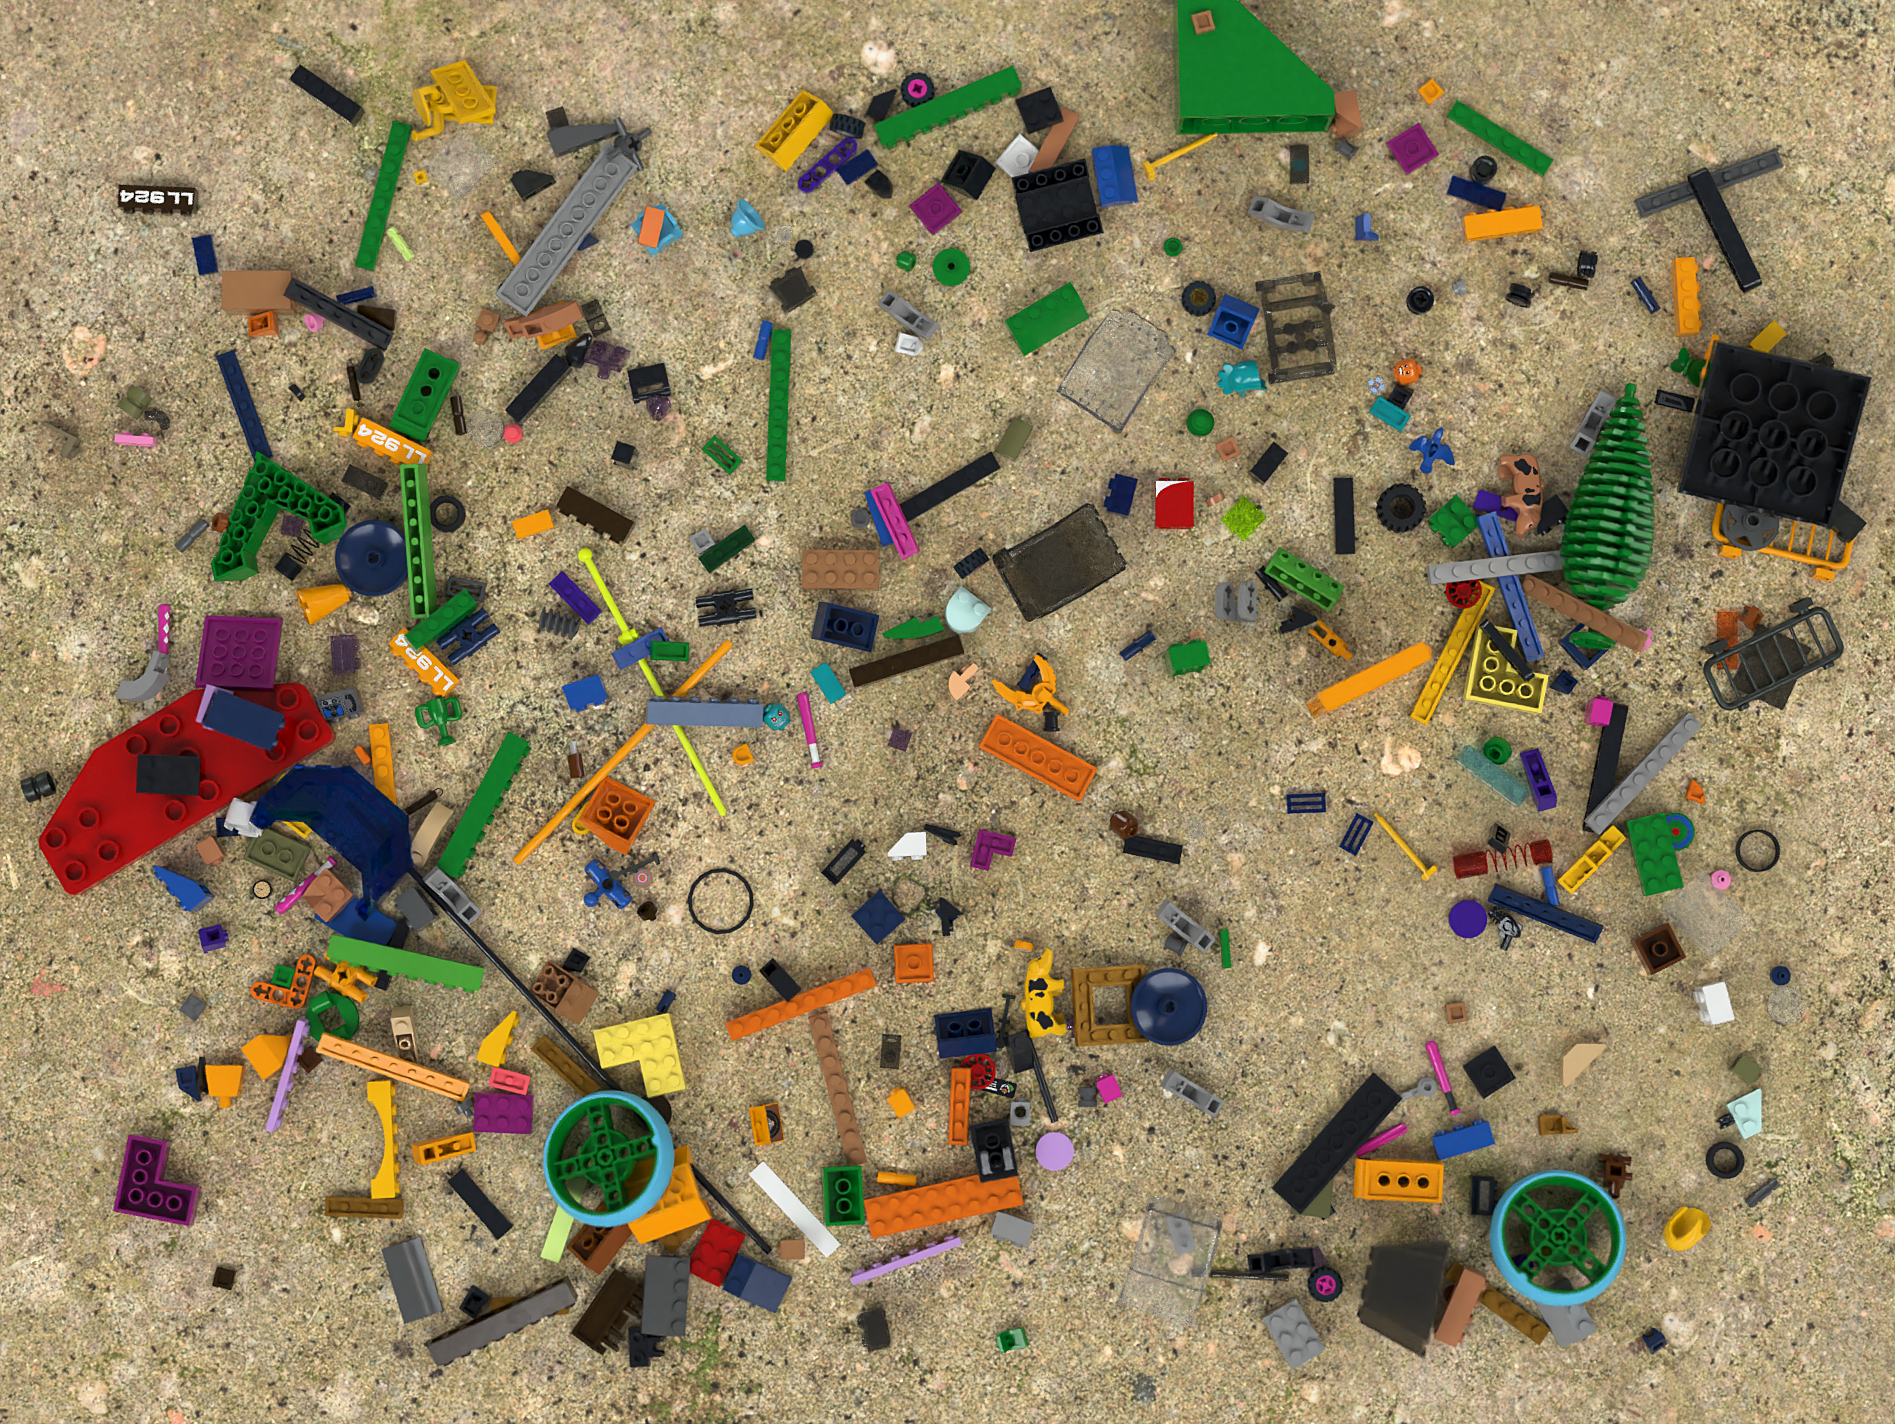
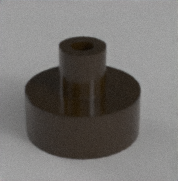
M652 901L643 903L637 910V914L643 921H654L657 918L655 915L657 907Z

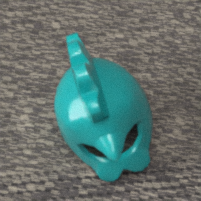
M1256 360L1239 362L1233 366L1230 363H1224V370L1218 372L1220 380L1217 381V385L1219 388H1223V394L1225 395L1235 392L1245 397L1244 393L1248 390H1267V387L1264 386L1266 382L1259 377Z

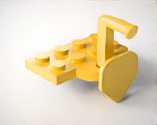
M465 59L430 70V76L435 84L412 90L415 108L424 124L430 126L432 122L431 128L412 131V139L416 142L417 140L440 134L444 130L443 113L453 112L460 125L496 113L494 104Z

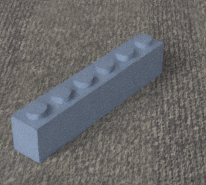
M651 696V699H646V723L651 725L763 727V703L759 702V699L748 698L747 701H740L739 698H728V701H720L721 698L709 697V700H701V697H690V700H682L680 696H671L670 699H663V696Z

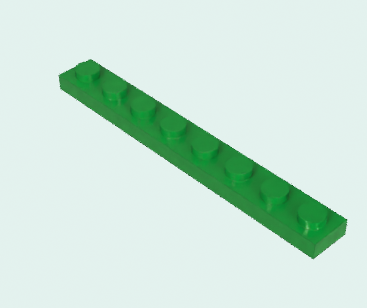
M398 121L392 122L355 262V267L375 271L412 130V125Z
M772 329L766 481L785 482L792 331Z

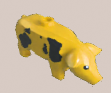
M1046 947L1041 955L1028 962L1024 981V999H1021V1010L1025 1011V1024L1030 1038L1042 1037L1049 1033L1054 1035L1066 1033L1063 1012L1052 1014L1054 1007L1053 996L1062 994L1064 979L1055 980L1050 978L1049 972L1052 967L1053 952Z

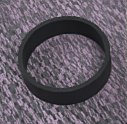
M1760 829L1751 830L1739 838L1735 849L1736 857L1741 866L1749 871H1767L1777 863L1780 857V845L1776 837L1770 832ZM1753 832L1766 834L1775 845L1776 852L1773 862L1761 870L1747 866L1740 854L1742 841Z

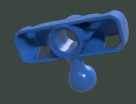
M593 859L585 866V873L599 887L594 892L585 894L583 900L586 906H596L599 901L598 898L602 894H605L618 909L625 908L632 901L631 894L618 880L613 881L612 889L604 888L603 881L610 879V871L600 860ZM599 862L603 866V868L600 869L596 865V863ZM624 890L629 895L628 898H626L625 895L622 893ZM614 899L620 904L619 906L613 901Z

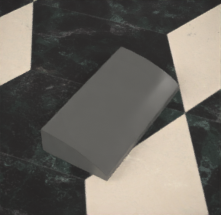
M421 1236L381 1249L404 1324L442 1312V1304Z

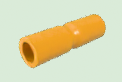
M878 1171L877 1183L915 1187L917 1176Z

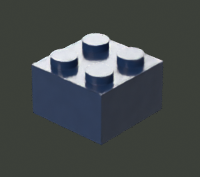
M878 891L851 915L876 945L906 920L881 891Z

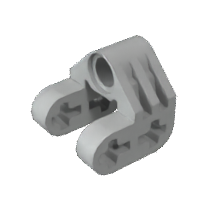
M1242 581L1239 584L1238 602L1234 601L1233 585L1230 582L1219 583L1216 587L1215 597L1216 617L1225 621L1256 622L1258 620V615H1256L1258 608L1256 606L1259 604V600H1256L1257 587L1255 582Z

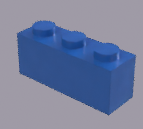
M1477 1119L1471 1121L1472 1125L1466 1127L1464 1124L1454 1126L1453 1130L1446 1132L1445 1129L1434 1132L1435 1136L1430 1138L1437 1160H1443L1494 1145L1495 1141L1489 1122Z

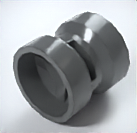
M1078 1087V1094L1081 1097L1078 1100V1107H1097V1100L1095 1099L1097 1087Z

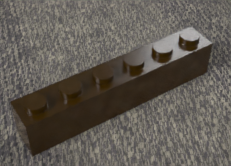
M959 635L849 669L854 688L858 689L964 655V650Z

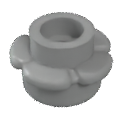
M1455 279V284H1452L1455 295L1459 294L1462 297L1463 294L1467 293L1463 279Z

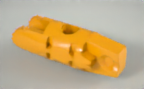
M1319 619L1317 621L1318 626L1324 629L1327 634L1322 638L1312 628L1308 632L1337 658L1341 655L1349 661L1353 656L1346 649L1349 645ZM1335 639L1336 644L1330 645L1329 640Z

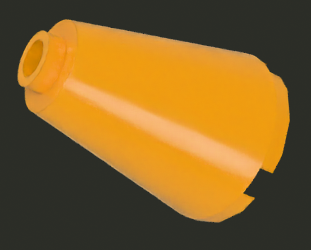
M343 583L303 588L296 591L299 605L302 607L303 615L309 626L314 625L349 602V597L352 596L349 587L344 586Z

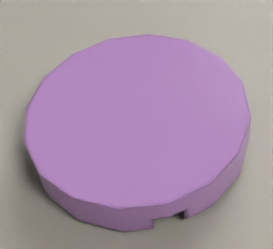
M1050 1132L1042 1136L1037 1142L1035 1150L1036 1158L1040 1165L1052 1171L1062 1170L1067 1167L1074 1155L1073 1144L1070 1139L1059 1132Z

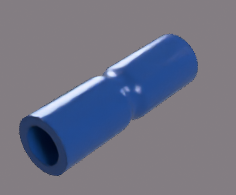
M763 320L761 323L753 355L755 359L764 360L773 326L772 322Z
M1552 866L1540 868L1548 904H1560Z

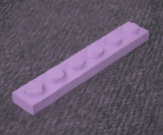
M300 1018L297 1021L265 1131L273 1133L277 1128L280 1129L283 1117H281V1114L288 1105L289 1099H286L287 1094L293 1088V1073L296 1074L299 1068L297 1060L298 1056L302 1055L305 1044H302L304 1036L307 1037L310 1030L308 1025L309 1019Z
M955 1234L944 1237V1242L937 1244V1241L926 1244V1248L920 1251L919 1248L907 1251L908 1255L901 1257L899 1254L889 1258L890 1262L883 1264L880 1261L872 1264V1269L865 1271L864 1268L853 1272L854 1275L850 1277L851 1282L855 1285L962 1245L960 1236L955 1237Z

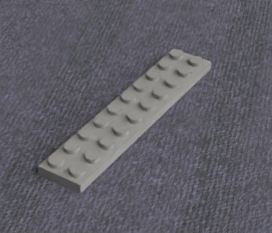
M609 143L606 144L495 294L525 317L528 316L638 167V165L623 154L608 161L606 154L615 149Z

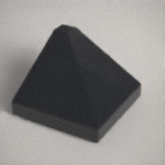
M1396 384L1387 401L1404 409L1414 390Z
M573 948L564 962L563 968L581 973L590 957Z

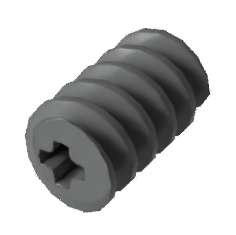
M544 606L539 619V630L543 631L546 627V631L550 633L554 629V635H558L561 631V637L564 638L568 634V639L572 640L579 630L582 618L575 622V616H572L568 620L567 613L563 617H560V611L553 615L552 608L546 613V607Z

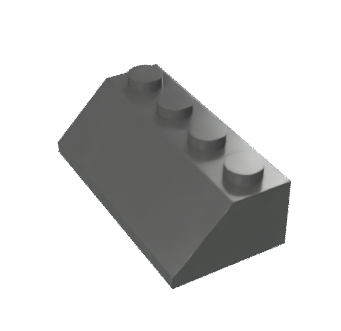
M646 1255L641 1322L642 1334L685 1336L690 1270L689 1257Z

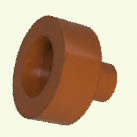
M218 512L213 518L212 530L222 533L225 528L228 529L230 524L228 516Z

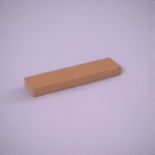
M1064 107L1062 108L1061 114L1064 122L1053 125L1028 173L1054 166L1080 115Z

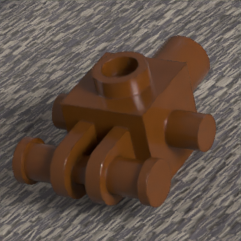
M1599 1153L1598 1162H1606L1604 1170L1597 1169L1596 1177H1603V1187H1608V1194L1612 1199L1620 1198V1189H1623L1625 1180L1632 1181L1633 1173L1626 1172V1165L1631 1166V1156L1623 1157L1621 1154L1613 1156V1153H1609V1155Z

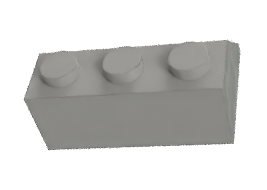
M1565 1277L1546 1287L1547 1289L1559 1291L1574 1289L1569 1279ZM1534 1301L1560 1348L1580 1341L1598 1331L1582 1303L1570 1306H1551Z

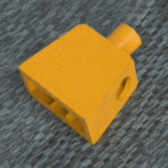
M205 1065L209 1095L219 1097V1108H231V1097L241 1095L246 1065Z

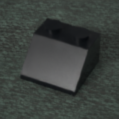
M959 149L940 182L967 198L978 200L996 168L982 156Z

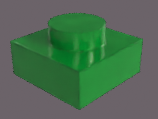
M277 964L271 982L291 988L296 969Z

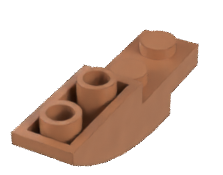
M577 300L542 307L540 312L528 314L527 317L522 315L505 319L504 325L511 339L522 336L530 339L564 328L582 319L583 314Z

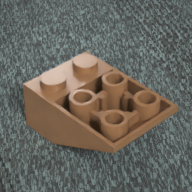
M551 960L547 961L529 989L537 999L580 1025L600 993Z

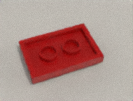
M712 1218L690 1259L689 1272L720 1288L746 1235Z

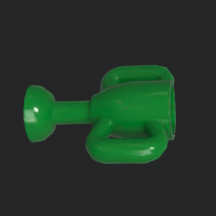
M451 696L446 699L430 700L426 704H420L415 708L414 713L420 728L427 729L433 725L439 727L441 739L437 743L438 747L456 743V740L448 735L446 727L447 721H457L462 717L460 702L456 697ZM451 702L455 716L448 715L447 705ZM422 710H428L431 720L425 723Z

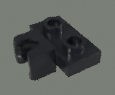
M641 1327L628 1328L630 1367L651 1366L650 1357H662L665 1355L664 1350L656 1348V1343L665 1339L664 1336L649 1337V1334L641 1333Z

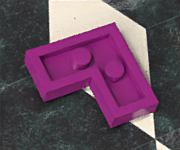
M979 829L970 867L989 871L993 853L1012 857L1017 838Z

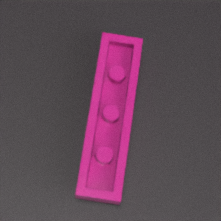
M886 482L870 490L901 559L904 560L920 552L890 483Z

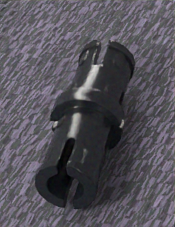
M1263 565L1254 574L1263 582L1264 588L1269 590L1280 602L1288 594L1277 583L1276 579L1264 573L1266 568Z

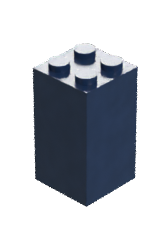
M214 688L200 724L270 751L271 748L276 747L279 739L276 735L278 730L283 729L286 719H283L284 715Z

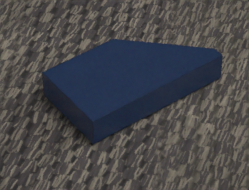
M196 1066L175 1069L179 1089L193 1097L196 1101H202L201 1094L196 1092L198 1077Z

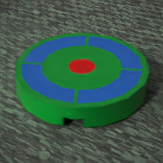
M1681 813L1665 815L1674 851L1687 848L1695 836V828L1692 821Z

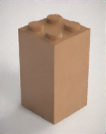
M222 271L221 309L228 315H258L273 311L277 316H297L301 305L283 296L291 278L298 280V277L292 271Z

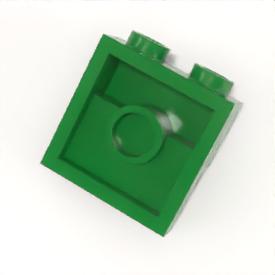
M1457 494L1427 520L1429 528L1434 533L1438 532L1442 537L1441 541L1444 545L1450 546L1452 549L1478 527L1477 517Z

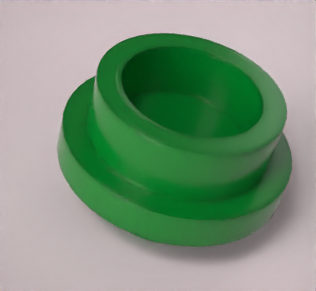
M1169 238L1165 241L1163 248L1168 256L1176 257L1182 252L1183 246L1179 239Z

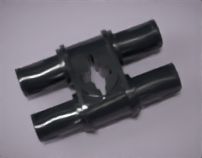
M732 588L728 591H714L712 595L695 597L697 608L716 607L714 614L698 616L700 627L711 625L721 627V625L734 623L737 625L740 621L757 618L755 607L740 610L736 608L737 602L754 600L752 588L738 591ZM724 600L727 602L728 606H731V608L728 609V615H726L724 610H721V607H723L725 603Z

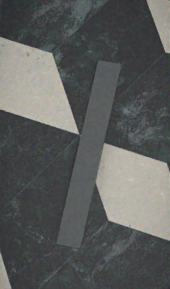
M1778 149L1713 171L1710 174L1718 190H1722L1783 168L1784 165ZM1686 181L1634 200L1641 219L1694 200L1696 197L1689 182Z

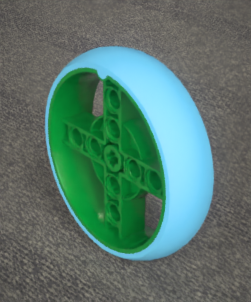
M623 1091L595 1092L578 1099L568 1106L552 1125L543 1152L544 1176L554 1200L566 1213L576 1220L599 1227L623 1225L647 1213L665 1192L674 1164L673 1141L662 1116L644 1099ZM610 1106H622L635 1111L648 1124L652 1134L630 1140L624 1133L614 1130ZM588 1115L592 1135L584 1143L580 1156L562 1161L564 1148L570 1133ZM603 1116V1123L599 1125L598 1121ZM606 1135L607 1141L603 1144L602 1139ZM646 1143L647 1148L642 1153V1146ZM628 1149L629 1154L624 1158V1151ZM655 1156L653 1171L647 1185L629 1203L625 1181L634 1172L637 1161ZM592 1159L593 1165L589 1168L588 1163ZM572 1165H575V1170L571 1173L570 1168ZM614 1173L615 1178L610 1182V1175ZM586 1176L590 1182L602 1187L607 1212L594 1211L579 1204L570 1194L565 1182ZM618 1191L619 1196L614 1201L613 1196Z
M1546 1170L1528 1175L1513 1184L1503 1194L1493 1212L1490 1225V1246L1494 1261L1505 1280L1520 1294L1533 1301L1551 1306H1570L1591 1300L1602 1293L1613 1282L1624 1261L1627 1244L1626 1229L1620 1210L1611 1196L1601 1186L1583 1175L1565 1170ZM1544 1186H1563L1574 1189L1584 1194V1196L1570 1211L1563 1209L1544 1211L1526 1193ZM1580 1205H1583L1587 1208V1214H1583L1579 1211ZM1524 1207H1530L1533 1215L1525 1214ZM1597 1207L1604 1215L1610 1231L1611 1246L1606 1265L1586 1249L1587 1233L1583 1223ZM1510 1211H1513L1530 1227L1529 1243L1533 1253L1518 1269L1508 1253L1505 1240L1506 1221ZM1539 1220L1546 1221L1548 1227L1546 1229L1541 1228ZM1566 1220H1573L1575 1228L1568 1227ZM1560 1234L1562 1236L1561 1240L1556 1241L1554 1238ZM1569 1247L1576 1248L1577 1255H1571L1568 1250ZM1541 1248H1547L1550 1255L1544 1256L1541 1253ZM1584 1260H1589L1592 1263V1269L1585 1268ZM1528 1262L1536 1263L1537 1270H1531L1528 1267ZM1546 1264L1555 1267H1564L1572 1264L1591 1282L1577 1289L1559 1291L1539 1286L1532 1282V1280Z

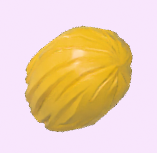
M1686 1206L1680 1207L1664 1227L1663 1237L1666 1245L1677 1252L1688 1250L1708 1233L1712 1223L1709 1216L1700 1209H1688Z

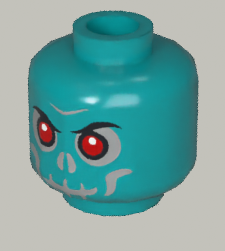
M779 702L773 705L769 703L763 709V722L773 731L783 730L791 721L789 719L790 712Z

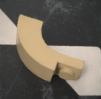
M438 802L435 804L417 832L406 860L422 869L426 866L436 842L451 820L454 813L453 810Z

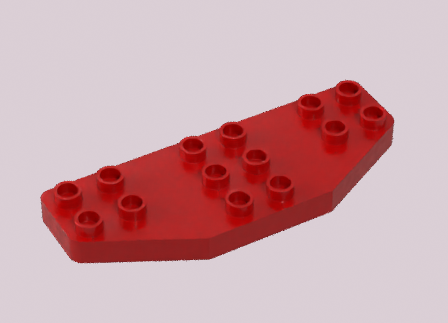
M300 683L274 684L273 691L226 689L232 691L234 696L284 715L283 719H286L285 725L282 730H278L276 735L279 738L275 748H271L270 751L221 732L203 728V725L197 722L196 718L205 689H196L94 749L39 837V847L64 890L70 895H82L229 807L233 798L242 799L333 744L336 739L335 731L329 721L323 718L318 703L309 688ZM138 754L201 757L199 796L136 793Z

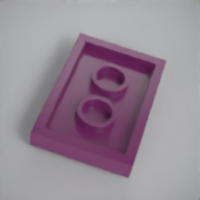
M475 1093L473 1132L532 1134L534 1095Z

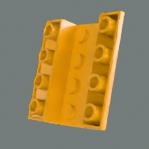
M689 1145L674 1149L672 1175L665 1192L658 1202L647 1213L628 1223V1226L641 1245L712 1219L707 1201L701 1199L691 1168L694 1160ZM655 1157L637 1163L634 1172L625 1181L629 1203L647 1185L653 1171Z

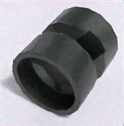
M1487 155L1478 157L1469 171L1472 182L1480 186L1490 183L1497 173L1496 161Z
M48 771L36 774L35 778L28 777L20 781L23 794L29 803L41 799V795L48 797L56 794L54 781Z

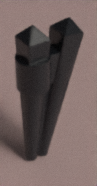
M925 824L924 830L939 837L944 842L953 846L958 845L953 837L959 838L961 836L960 832Z

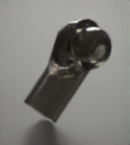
M163 411L144 412L145 420H156L162 430L170 428V418Z

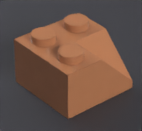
M1356 90L1334 93L1335 115L1332 120L1333 123L1330 124L1332 135L1335 134L1336 140L1343 137L1358 136L1363 126Z
M325 868L311 882L302 897L326 923H331L357 894L330 868Z

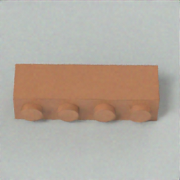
M1466 1264L1463 1265L1434 1331V1339L1455 1348L1458 1343H1462L1465 1336L1463 1330L1466 1325H1470L1473 1317L1471 1312L1473 1308L1476 1309L1479 1305L1481 1298L1478 1296L1480 1291H1485L1488 1284L1486 1273Z

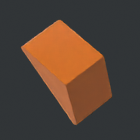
M268 311L249 317V337L279 335L278 316L273 311Z

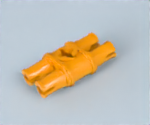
M327 950L324 954V958L330 961V958L326 957L328 952ZM341 961V964L334 963L337 965L334 972L322 965H318L314 974L326 981L328 987H333L341 992L343 996H350L361 1004L365 1002L368 994L355 986L357 980L359 979L373 987L378 977L365 970L364 965L356 968L349 966V962Z

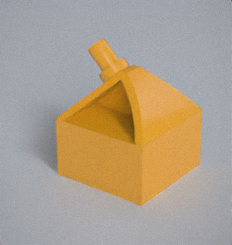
M260 1034L241 1048L262 1080L271 1079L283 1070L293 1034L286 1036Z

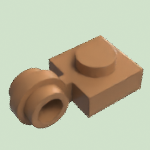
M482 308L475 324L476 327L481 328V331L477 330L473 336V341L476 345L485 344L488 337L485 334L486 331L494 334L501 318L500 315Z

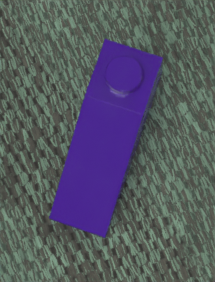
M1539 749L1520 753L1537 811L1541 812L1557 807V794Z

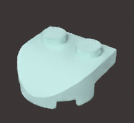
M961 586L945 607V622L956 633H972L989 614L991 608Z

